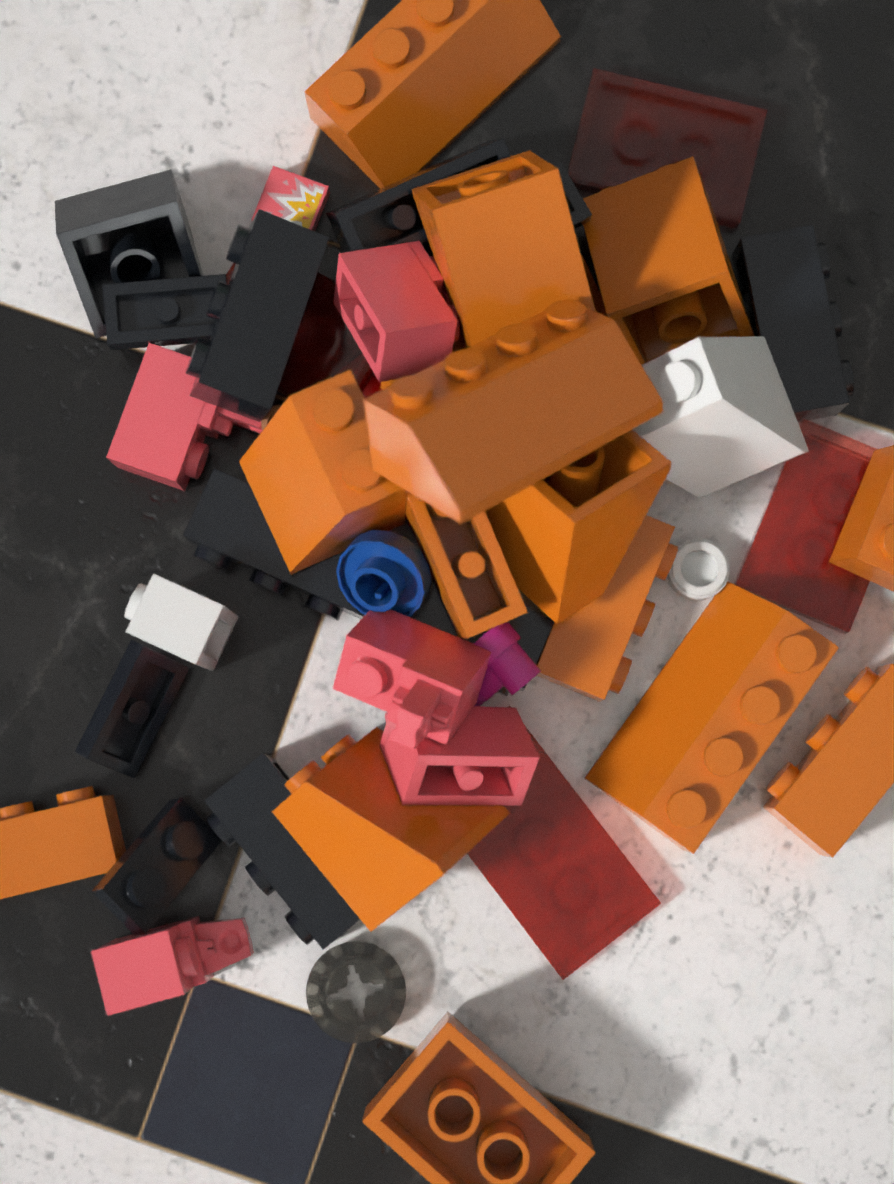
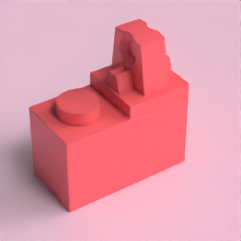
M420 241L339 253L333 303L379 382L415 375L445 360L452 353L453 344L458 341L460 336V322L455 308L449 302L443 285L444 279L438 270L434 256L428 255Z
M149 343L106 458L117 468L185 491L190 477L198 479L205 467L209 453V445L203 443L205 436L217 439L218 435L221 434L229 437L233 425L261 433L263 431L261 421L252 420L191 397L190 393L196 377L185 374L190 356Z
M390 609L385 612L369 610L346 635L333 689L388 712L387 720L397 724L391 731L389 739L412 750H415L425 737L447 745L477 703L492 652Z
M474 706L447 745L425 737L415 750L389 740L391 731L397 724L388 721V712L385 713L386 726L381 738L380 748L402 805L522 806L540 756L516 707Z
M199 916L149 929L146 934H131L116 938L92 950L91 953L106 1013L109 1016L184 995L194 986L207 983L214 977V972L251 956L254 951L245 917L200 922Z

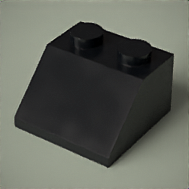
M172 169L55 201L56 235L95 338L106 336L102 284L203 276L189 221Z

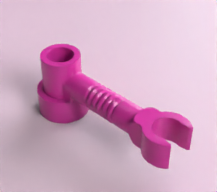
M508 621L491 628L474 643L492 652L475 706L483 705L502 687H505L513 696L541 672L538 666L517 643L522 637Z

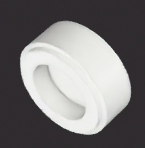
M703 538L690 539L679 545L676 557L667 575L672 589L681 597L692 601L706 600L719 593L726 585L730 574V564L724 550L715 542Z

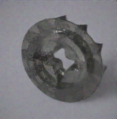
M346 941L324 952L314 964L306 986L308 1008L316 1024L329 1036L347 1043L369 1042L387 1033L401 1016L406 1000V980L394 956L372 942ZM349 965H354L355 973L359 974L362 983L383 984V988L375 989L374 993L366 996L365 1007L363 1008L364 1017L362 1018L359 1017L358 1008H354L352 999H341L340 996L330 997V994L338 993L339 989H343L348 985V975L351 973Z

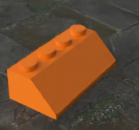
M402 0L304 91L309 116L381 189L428 167L560 42L561 35L540 0Z
M569 299L554 302L547 307V310L519 324L503 327L496 335L468 349L452 352L445 360L415 375L399 378L390 387L364 399L373 471L460 524L663 413L662 398L615 320L587 308L579 301Z
M727 581L724 588L713 596L584 779L679 848L694 854L839 647L788 610Z

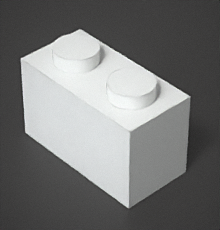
M154 573L148 586L140 583L136 587L127 604L124 615L125 618L131 620L126 633L210 671H214L239 617L224 605Z

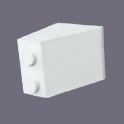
M764 336L698 337L642 365L663 400V413L632 430L672 462L666 479L699 498L706 497L809 452Z

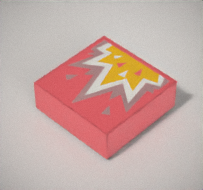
M273 166L252 221L260 209L315 231L330 195L329 186Z

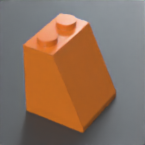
M529 150L411 189L438 270L444 279L443 285L449 302L457 313L460 322V334L467 349L496 335L503 327L519 324L547 310L549 305L557 301L568 299L579 301L587 308L595 311L557 167Z
M693 156L674 164L662 166L656 171L616 186L607 187L598 193L583 198L592 213L590 221L583 224L606 314L609 318L615 320L641 365L698 337L754 336L707 190Z
M351 369L290 395L239 460L240 466L291 575L345 551L348 545L360 534L371 530L390 531L405 524L407 491L372 469L364 397Z
M630 430L485 510L517 588L556 624H559L603 595L664 483L672 462L634 430Z
M378 727L358 742L350 734L343 737L320 757L326 764L322 769L314 760L303 767L284 784L291 795L272 811L370 932L442 877L510 814L505 806L402 805L380 748L384 731Z

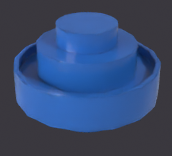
M371 530L358 535L341 554L336 569L339 588L345 598L364 615L369 610L385 612L391 609L410 617L420 608L428 596L432 583L430 565L421 550L407 538L391 531Z

